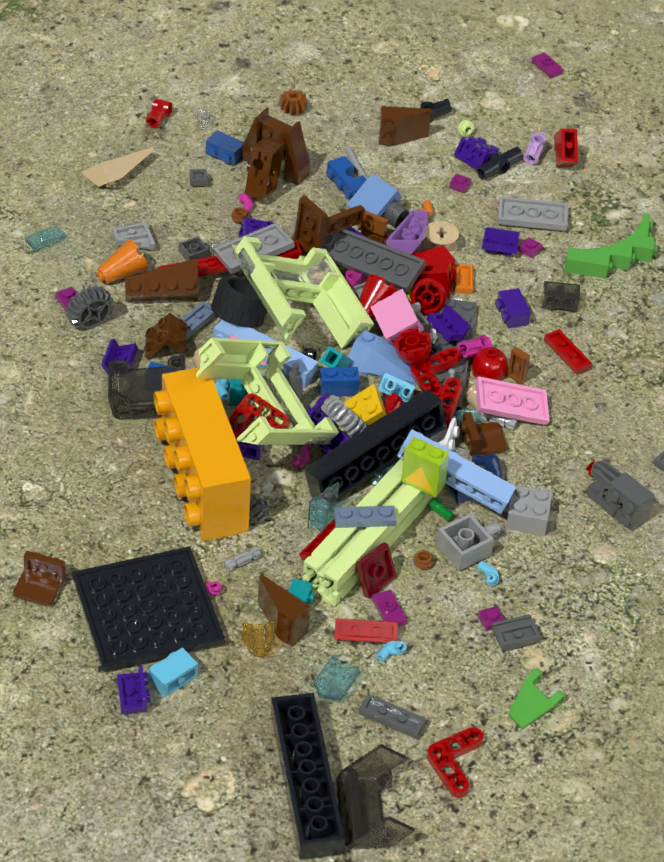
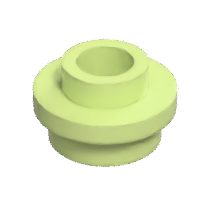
M469 120L461 121L458 125L460 135L464 137L471 135L474 131V124Z

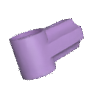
M541 132L532 134L531 141L523 157L527 164H537L540 155L544 152L545 134Z

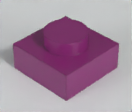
M455 174L449 183V189L465 194L471 185L472 179Z
M528 237L519 245L518 251L533 259L542 251L543 245Z
M497 606L478 611V618L486 632L492 630V623L505 620Z

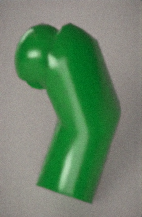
M434 497L430 500L429 508L448 521L453 512L442 505L440 498Z

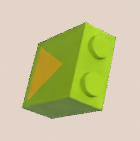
M413 437L404 450L401 482L437 497L445 486L450 453Z

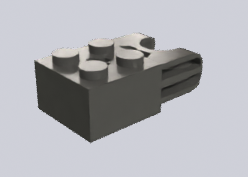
M597 461L594 463L591 475L596 482L588 486V497L632 532L647 522L655 494L626 472L623 474L608 462Z

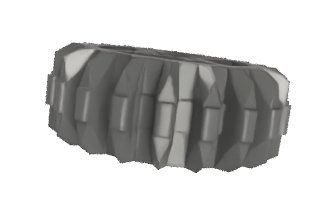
M97 285L93 287L88 286L86 290L82 288V291L80 293L76 292L77 295L71 297L72 301L67 303L69 306L66 308L67 319L79 331L82 329L87 331L90 328L93 329L100 324H104L103 322L109 320L108 316L113 314L112 310L115 308L109 291Z

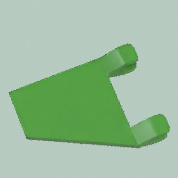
M538 668L534 669L526 677L508 713V716L522 730L554 707L564 703L565 694L562 691L558 690L548 699L534 685L542 680L541 675L543 673Z

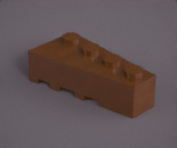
M197 258L125 278V301L198 299L199 296Z

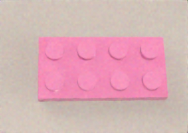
M479 376L476 378L475 387L478 412L543 425L549 423L546 390Z

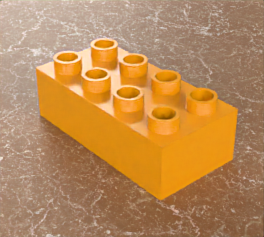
M198 367L162 374V390L154 392L156 412L158 415L162 414V417L154 419V430L158 442L167 440L168 446L163 448L167 468H177L178 474L173 476L176 495L178 498L187 496L189 503L184 504L186 523L188 527L197 526L202 541L249 532L251 477L212 378H196L197 371L200 369Z

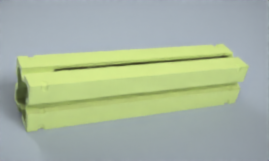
M400 459L356 506L394 505L397 519L396 526L335 528L312 552L311 556H308L304 561L303 572L306 574L302 580L313 583L312 592H315V595L317 593L321 594L323 600L335 607L340 602V599L344 598L360 580L356 563L383 542L389 544L390 547L429 505L430 500L434 498L432 495L401 482L403 459Z

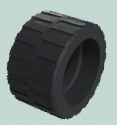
M230 276L219 280L211 304V310L221 319L235 325L249 328L262 326L267 309L249 280Z

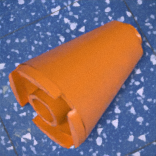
M129 239L124 242L97 268L98 272L96 275L100 282L108 284L143 273L148 269L144 255L138 252L137 249L139 247L133 240Z

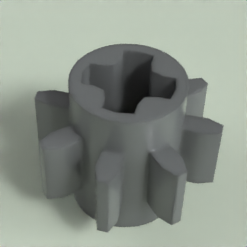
M254 497L251 499L250 519L253 521L259 519L260 522L265 520L270 515L268 511L271 508L264 498L258 500Z

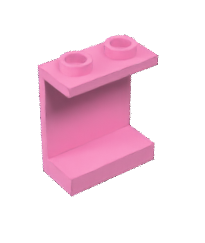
M403 289L394 292L389 297L371 306L386 340L393 347L394 340L401 336V332L408 329H418L419 332L424 330L409 302L410 299Z

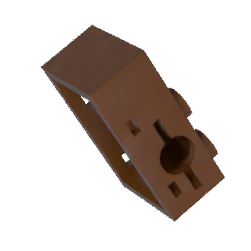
M266 136L251 147V160L247 166L248 176L244 194L264 200L276 191L285 142Z

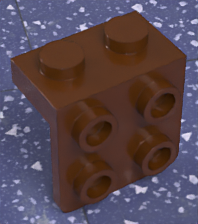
M169 313L164 318L162 317L153 327L148 328L145 333L144 357L149 359L165 345L181 354L186 346L187 323Z
M471 412L463 413V420L460 421V430L463 432L465 445L468 447L470 456L475 455V453L483 455L507 451V445L498 422L475 424Z
M26 550L23 556L24 571L13 590V596L50 606L66 577L65 561Z

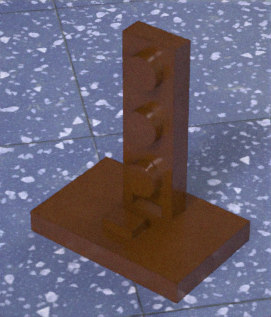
M303 196L299 199L293 241H298L300 247L307 253H309L312 247L322 249L324 237L362 223L365 208L360 204L328 217L309 198Z

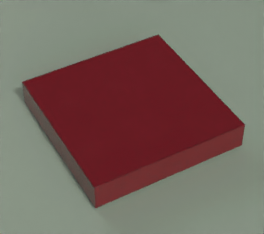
M385 542L381 543L356 563L363 594L367 598L372 597L373 594L397 577L389 544Z

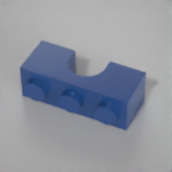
M342 156L327 162L326 175L344 193L345 197L351 200L367 179L363 175L353 177L354 165L346 156Z

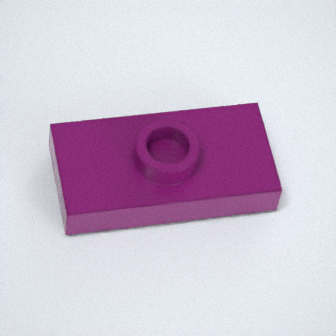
M545 52L532 57L531 62L550 79L563 74L564 69Z
M391 589L372 595V601L383 621L398 622V627L407 624V618Z

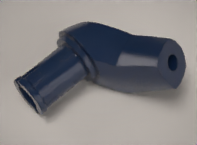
M479 453L473 455V463L485 467L486 471L501 479L504 478L502 464L498 456L495 454L487 456Z

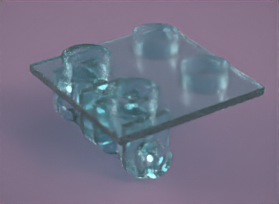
M339 482L327 487L323 493L310 500L308 529L314 526L321 532L328 525V515L334 512V507H337Z

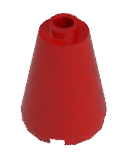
M370 274L367 277L359 298L360 303L372 321L376 317L371 306L398 291L393 284L388 286L384 283L386 279L374 274Z

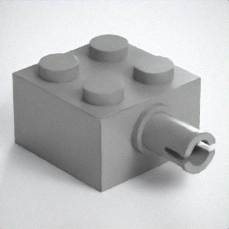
M513 485L516 488L503 510L508 513L506 529L545 536L552 491Z
M470 513L439 528L436 545L460 571L492 555L494 544L492 536L499 534L501 529L497 522H492L483 527Z

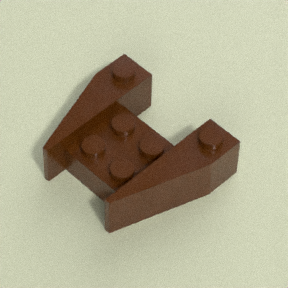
M266 107L255 117L242 145V160L249 163L251 160V147L266 136L285 142L282 158L285 161L284 179L299 185L309 176L310 159L301 124L297 121L291 126L269 116V108Z

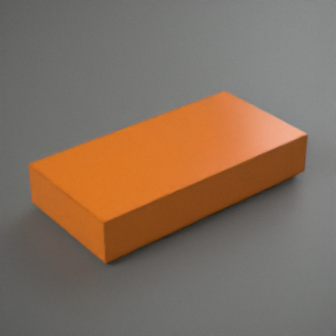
M455 264V293L473 294V265Z

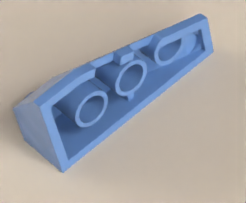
M364 330L355 340L348 356L352 359L348 367H358L360 375L367 376V373L378 375V378L382 379L385 372L407 383L417 385L411 376V364L403 362L397 356L395 347L383 338Z

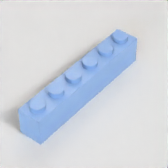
M224 319L213 329V338H230L232 334L246 340L276 341L252 328L235 325ZM263 346L267 352L272 348V346ZM286 346L292 357L283 365L282 373L285 378L289 379L292 364H299L302 386L305 388L318 374V361Z
M413 429L410 431L397 457L404 458V450L413 437L449 452L445 483L500 514L503 512L516 488L515 486L423 436L421 433Z

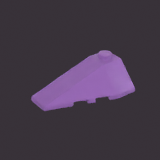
M412 210L386 240V245L411 255L426 237L428 211Z

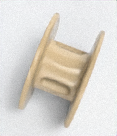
M434 221L428 224L426 238L423 241L424 250L444 245L449 253L453 255L457 251L458 245L456 240L459 237V231L453 224L445 221Z

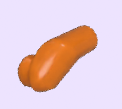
M425 200L421 210L428 211V217L433 214L431 201Z

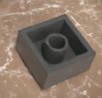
M199 236L179 243V252L186 261L209 257V248Z

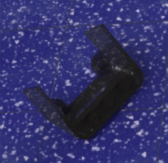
M380 744L341 770L336 784L338 808L345 837L344 846L351 849L389 848L415 832L413 827L390 816L383 819L381 792L386 790L392 783V769L405 762L407 756Z

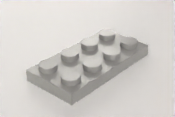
M500 196L498 224L567 231L568 203Z
M277 222L245 235L259 239L261 244L256 250L259 254L275 256L294 248V241ZM243 237L214 248L215 255L231 274L242 270L236 260L232 245L238 246Z

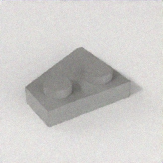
M146 222L112 228V235L118 246L131 239L139 248L156 249V244Z

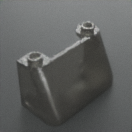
M185 355L170 357L167 361V366L139 369H130L129 364L124 360L109 361L108 399L112 415L119 420L162 417V414L158 415L156 412L154 392L162 390V374L187 370Z

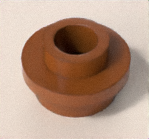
M242 207L235 208L231 213V219L237 223H242L244 217L249 218L247 210Z
M427 550L418 551L413 559L415 566L420 569L430 568L434 561L432 554Z

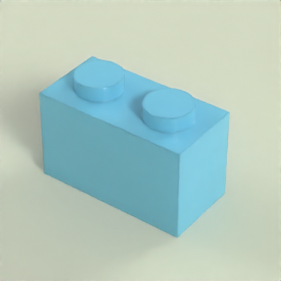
M183 648L170 653L167 658L154 663L149 668V682L164 698L198 677V663Z

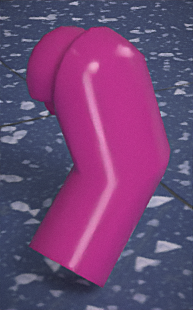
M242 193L239 195L238 200H241L240 203H244L242 208H245L249 214L254 203L251 196Z
M302 446L300 448V456L296 455V459L292 457L291 463L294 468L300 469L310 462V448Z
M218 581L205 583L208 595H218L222 591V586Z

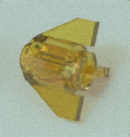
M275 621L265 623L264 625L243 623L242 641L249 652L254 654L255 657L266 656L271 651L276 631Z

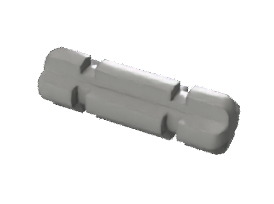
M482 412L480 418L483 420L498 422L500 426H506V428L514 430L517 425L516 419H508L507 417Z
M257 546L250 548L249 552L246 550L233 556V559L224 560V567L227 571L236 569L235 566L238 568L251 562L252 558L255 560L261 557V551Z

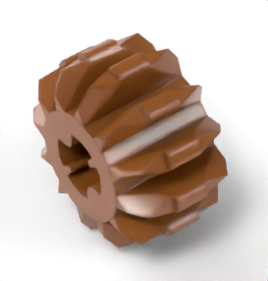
M296 89L284 91L280 97L281 110L284 113H290V115L303 113L307 107L306 94Z

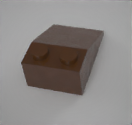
M381 106L379 145L396 146L428 137L431 109Z
M261 574L259 576L258 604L276 636L282 642L293 647L308 633L310 606Z

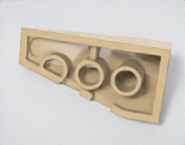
M153 147L102 162L82 171V174L98 187L106 185L107 188L116 185L115 181L123 178L154 151Z

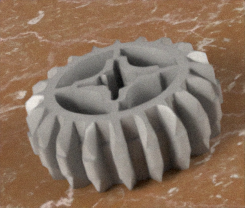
M334 395L327 398L321 406L322 411L351 437L368 427L364 421Z

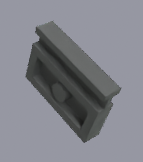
M530 614L492 623L491 629L494 630L495 637L502 651L541 641V635Z

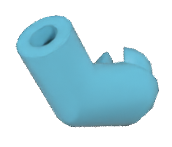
M218 379L215 384L222 400L229 398L227 388L230 385L231 379Z
M481 561L477 569L486 574V582L489 585H496L499 582L498 570Z
M389 641L376 654V658L384 662L389 655L403 654L407 649V645L403 641Z

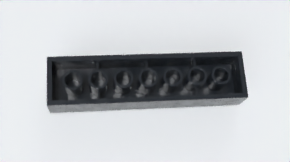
M426 389L305 467L304 472L311 497L324 508L399 460L400 458L397 455L412 429L429 439L446 429L447 425L442 400Z
M314 693L271 697L270 713L299 860L343 854L345 837Z

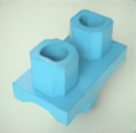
M385 372L378 385L379 391L388 395L392 393L398 394L405 403L410 400L415 388L414 385Z

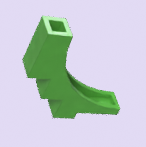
M644 213L638 228L629 237L618 243L600 248H568L564 272L606 279L607 272H611L612 268L629 271V266L634 263V260L651 262L652 255L656 256L657 245H654L655 238L651 237L652 233H648L652 231L653 222L650 221L651 214Z

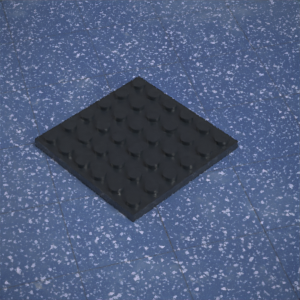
M190 546L72 572V579L103 672L167 658L170 653L176 652L181 648L189 653L225 644L224 634Z

